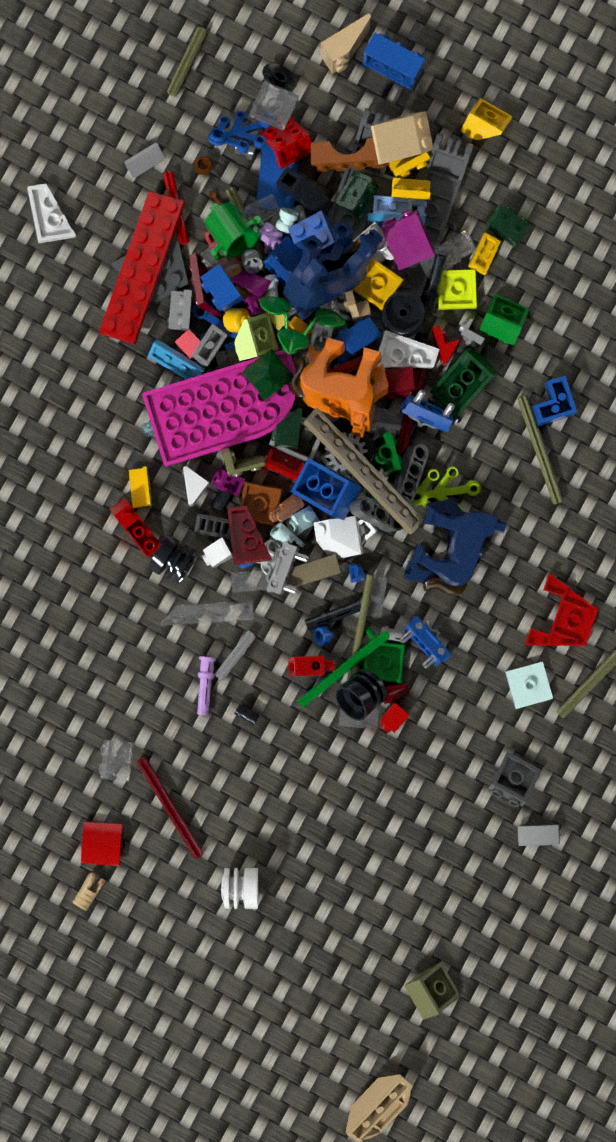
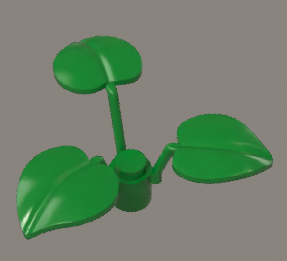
M266 296L258 299L260 306L266 312L273 315H284L285 328L280 329L277 336L283 346L282 349L288 354H296L298 349L309 345V339L306 335L316 322L319 321L321 325L326 327H339L347 324L346 320L337 312L321 308L315 311L316 317L302 334L288 329L287 312L292 310L289 302L276 296Z

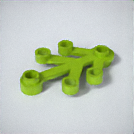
M450 466L433 490H426L432 481H436L439 478V472L436 469H430L427 477L417 488L416 493L420 494V498L414 499L412 505L417 506L421 504L424 506L425 503H431L427 498L434 497L441 501L448 499L446 496L468 493L471 496H476L481 491V485L476 480H469L466 485L445 488L452 478L458 476L457 468ZM455 469L456 473L452 476L449 475V471ZM436 472L437 476L435 478H431L430 473ZM472 485L477 486V489L474 492L470 491V487Z

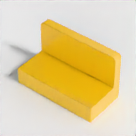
M143 466L141 469L129 470L133 508L152 506L147 466Z

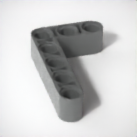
M424 444L406 448L402 457L401 469L397 472L392 486L410 506H412L429 455L428 448ZM369 497L351 501L350 512L359 519L385 532L403 529L379 502Z

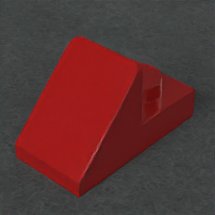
M440 326L432 328L431 333L435 346L439 349L438 356L441 365L445 367L460 340L445 344V341H447L446 333L444 330H441Z

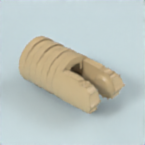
M92 872L72 901L75 905L86 911L106 881L101 878L93 889H90L95 879V874Z

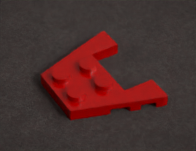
M548 574L543 591L561 596L550 633L547 634L530 628L524 645L586 646L598 609L556 579L555 576Z

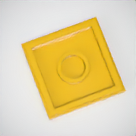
M373 258L369 263L368 271L363 281L353 288L352 291L382 312L384 303L389 296L396 293L404 279Z

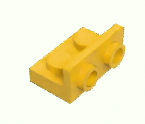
M393 178L391 197L430 200L431 182L428 180Z

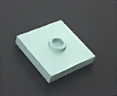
M543 662L505 672L515 709L553 699Z

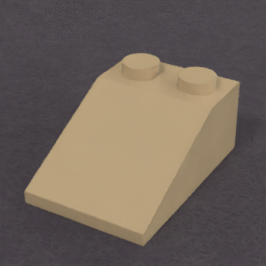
M369 13L321 42L320 56L332 74L335 72L340 73L347 68V65L366 37L371 23V15Z
M426 111L407 114L371 126L378 164L434 150Z

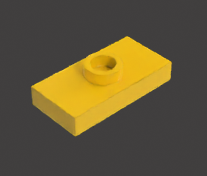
M486 232L483 233L468 267L485 275L501 241Z

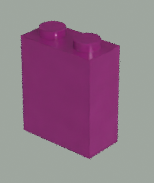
M409 209L403 212L399 218L395 219L393 216L384 220L381 230L399 270L435 256V248L418 210L413 211Z

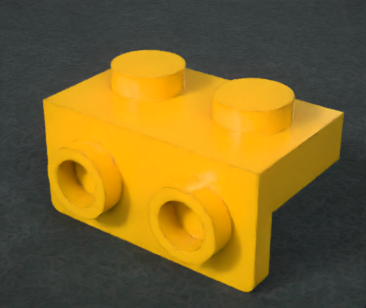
M425 152L389 162V167L395 178H405L411 174V170L415 168L420 170L427 166L430 157Z

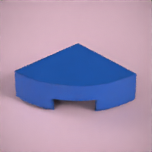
M357 563L349 564L351 583L365 581L362 567Z

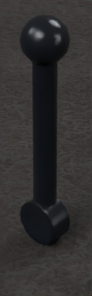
M434 397L428 398V403L434 404L443 410L446 409L437 403ZM453 414L454 421L460 423L462 418L460 416L457 418Z

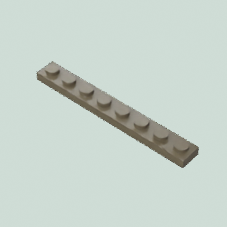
M318 408L313 410L303 423L409 534L414 533L424 519Z

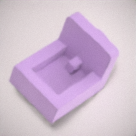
M269 222L264 223V227L258 231L261 236L260 239L265 242L264 252L266 254L270 253L281 242L283 235L282 232Z

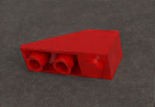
M125 497L110 508L112 514L147 558L157 551L161 543Z

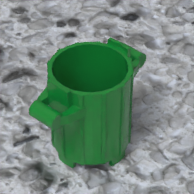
M232 201L221 205L217 203L209 208L211 213L208 214L206 221L204 220L203 222L218 243L210 252L213 258L219 261L226 256L228 260H231L230 258L240 257L246 250L252 249L258 240V236L259 238L261 237L258 231L264 227L261 217L255 216L254 219L247 221Z

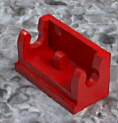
M272 447L263 467L296 481L306 462Z

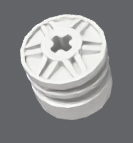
M225 868L221 883L224 909H230V900H234V909L238 908L239 900H243L245 909H258V868H245L243 877H239L238 868H234V877H230V868Z

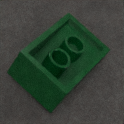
M471 347L463 352L430 393L445 407L449 403L454 404L455 407L452 413L458 418L500 372Z

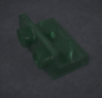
M354 170L336 199L335 204L360 218L366 211L370 200L376 194L378 185L371 177Z

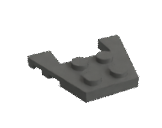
M177 232L174 234L152 297V301L155 304L171 296L172 291H179L189 285ZM126 255L111 264L119 273Z

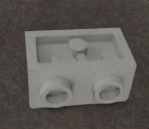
M192 290L171 292L169 329L185 331L189 329Z

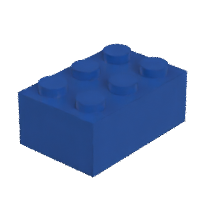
M374 32L363 55V65L410 90H413L420 78L425 62L420 53L416 51L411 52L402 43H394L385 34H377L376 32Z
M308 458L291 492L327 514L345 520L350 510V503L355 500L362 486L333 471L326 465Z

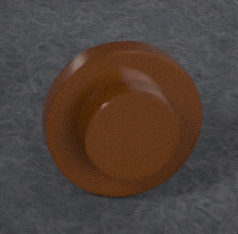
M207 156L198 157L194 163L196 172L200 175L209 174L213 170L212 160Z

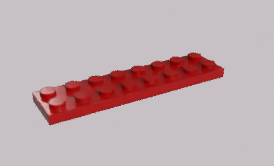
M151 191L148 192L99 330L101 335L136 345L185 206L184 201Z

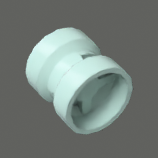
M281 208L279 212L280 219L277 220L275 227L280 231L290 233L288 228L294 225L293 223L298 219L299 213L289 208Z

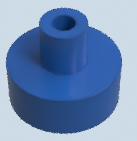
M323 626L317 627L314 630L313 637L318 646H326L330 644L334 634L327 627Z

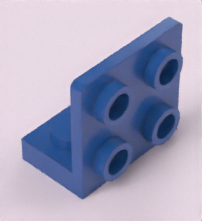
M285 237L262 260L263 266L272 275H276L279 283L285 288L287 280L301 260L302 251L289 237Z

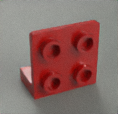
M292 117L284 119L282 122L259 133L260 136L265 137V143L274 150L277 165L281 169L311 154L309 133Z

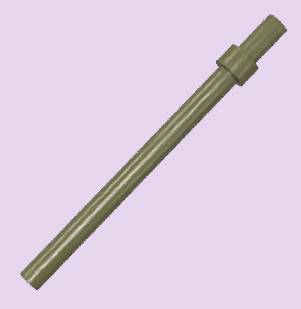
M367 574L352 656L361 649L374 581L373 575ZM356 665L347 672V680L359 670V666Z

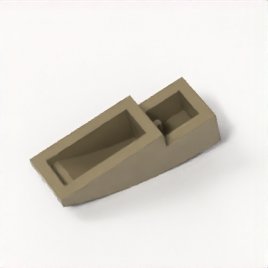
M337 555L293 567L287 585L296 588L342 573Z

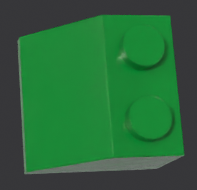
M495 294L479 331L500 339L504 343L514 345L523 327L529 308Z

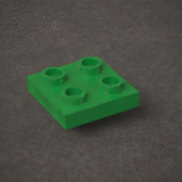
M391 432L384 433L374 440L377 448L374 455L376 461L382 466L384 477H387L401 469L402 460L396 452L397 442L395 437L392 436Z

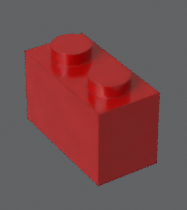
M393 702L380 717L379 721L381 724L379 726L387 733H390V731L395 733L409 717V714Z

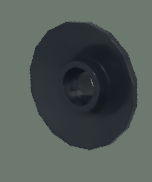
M269 63L263 67L262 74L264 79L272 87L287 92L293 91L296 88V77L286 67L275 63Z

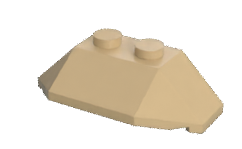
M400 1074L377 1078L351 1106L346 1134L356 1142H363L365 1139H370L380 1134L407 1106L413 1085Z

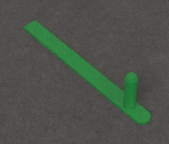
M367 626L365 632L370 642L298 699L297 703L304 708L387 641L390 637L389 633L384 631L376 636L372 627Z

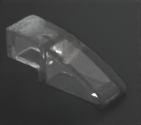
M463 231L436 247L435 254L447 256L444 266L445 270L460 262L461 258L476 251V248L469 233ZM435 256L420 262L426 278L430 277Z

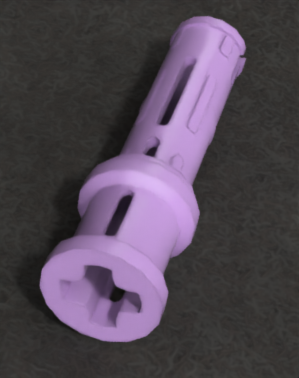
M199 656L201 664L200 672H198L200 686L197 714L209 715L211 681L215 677L213 670L216 658Z

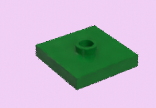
M384 642L365 658L364 669L372 671L382 681L401 683L405 645Z

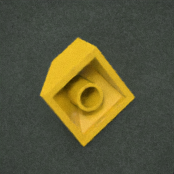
M480 98L470 111L461 132L468 138L475 140L501 135L513 116Z

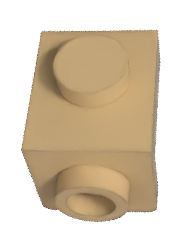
M353 291L345 292L347 299L343 301L346 312L350 311L353 321L371 316L367 300L356 303Z

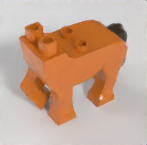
M327 338L325 346L321 351L314 350L315 346L309 345L306 357L296 360L298 370L291 382V392L298 397H302L303 401L314 409L318 408L320 411L328 413L333 417L348 419L353 427L352 435L363 437L365 431H370L372 425L374 403L388 393V382L384 364L377 367L382 360L381 352L364 348L360 367L356 376L340 372L327 373L329 364L333 359L342 355L345 351L344 342Z

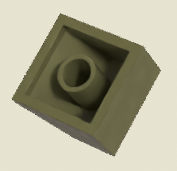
M442 962L415 976L404 985L423 1020L440 1014L461 996Z

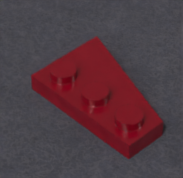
M197 253L189 255V268L193 276L192 285L195 289L196 304L216 318L224 316L223 312H220L212 302L213 295L210 292L206 293L201 286L203 281L200 277L209 271L206 260Z
M247 506L227 508L234 565L272 561V557Z

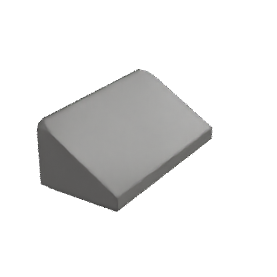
M155 142L127 159L124 163L131 176L136 178L164 161L165 158L159 145Z
M212 324L192 356L201 365L208 366L228 334Z

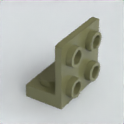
M233 448L221 449L228 476H239L244 473L243 471L250 469L251 471H257L262 469V466H265L262 453L236 460Z

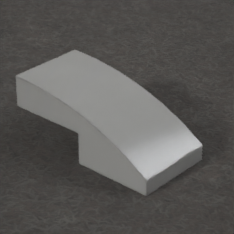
M559 825L518 826L519 846L560 844Z

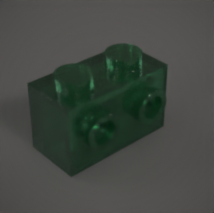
M501 204L487 221L486 227L516 249L529 233L531 226L524 217L519 218L514 214L515 211L510 206Z

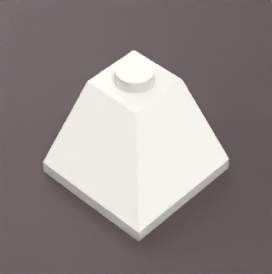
M350 516L346 517L345 520L336 518L314 523L316 542L328 556L337 555V558L340 559L363 554L358 517Z

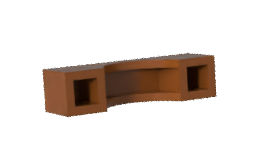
M367 138L365 145L358 152L349 155L337 152L330 141L311 143V165L315 171L320 173L333 169L345 171L347 168L363 170L365 167L380 169L389 165V162L378 164L373 138Z

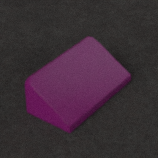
M245 269L230 279L236 287L260 298L271 283L270 280L248 273Z

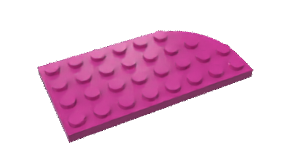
M284 350L275 352L292 375L295 376L296 371L291 354ZM257 357L142 393L164 466L168 467L269 434L284 421L291 411L296 397L290 390L291 383L265 403L241 373L260 358Z

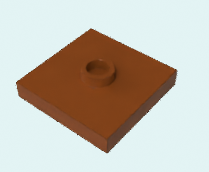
M245 481L240 507L247 506L255 523L275 526L276 522H272L269 519V515L279 506L283 489Z

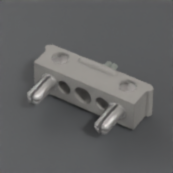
M285 541L282 548L276 550L273 560L267 563V566H269L266 577L269 582L267 592L283 595L284 591L296 594L297 588L287 585L290 573L296 559L307 562L308 560L306 559H309V556L298 553L299 547ZM280 551L272 576L269 579L272 571L271 563L275 562L278 552Z

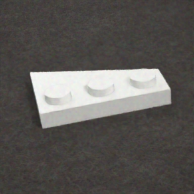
M47 184L28 186L27 190L38 243L75 238L76 234L68 224L65 215L61 212Z
M385 330L378 350L381 352L382 360L377 367L384 364V368H403L409 366L414 368H433L439 349Z

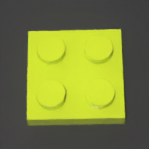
M475 270L443 271L439 286L438 310L477 308Z

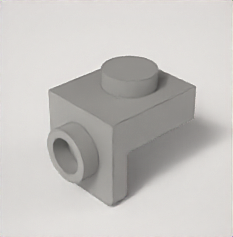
M470 318L468 322L464 321L459 331L462 333L459 338L465 340V344L472 348H480L485 338L469 330L473 319Z

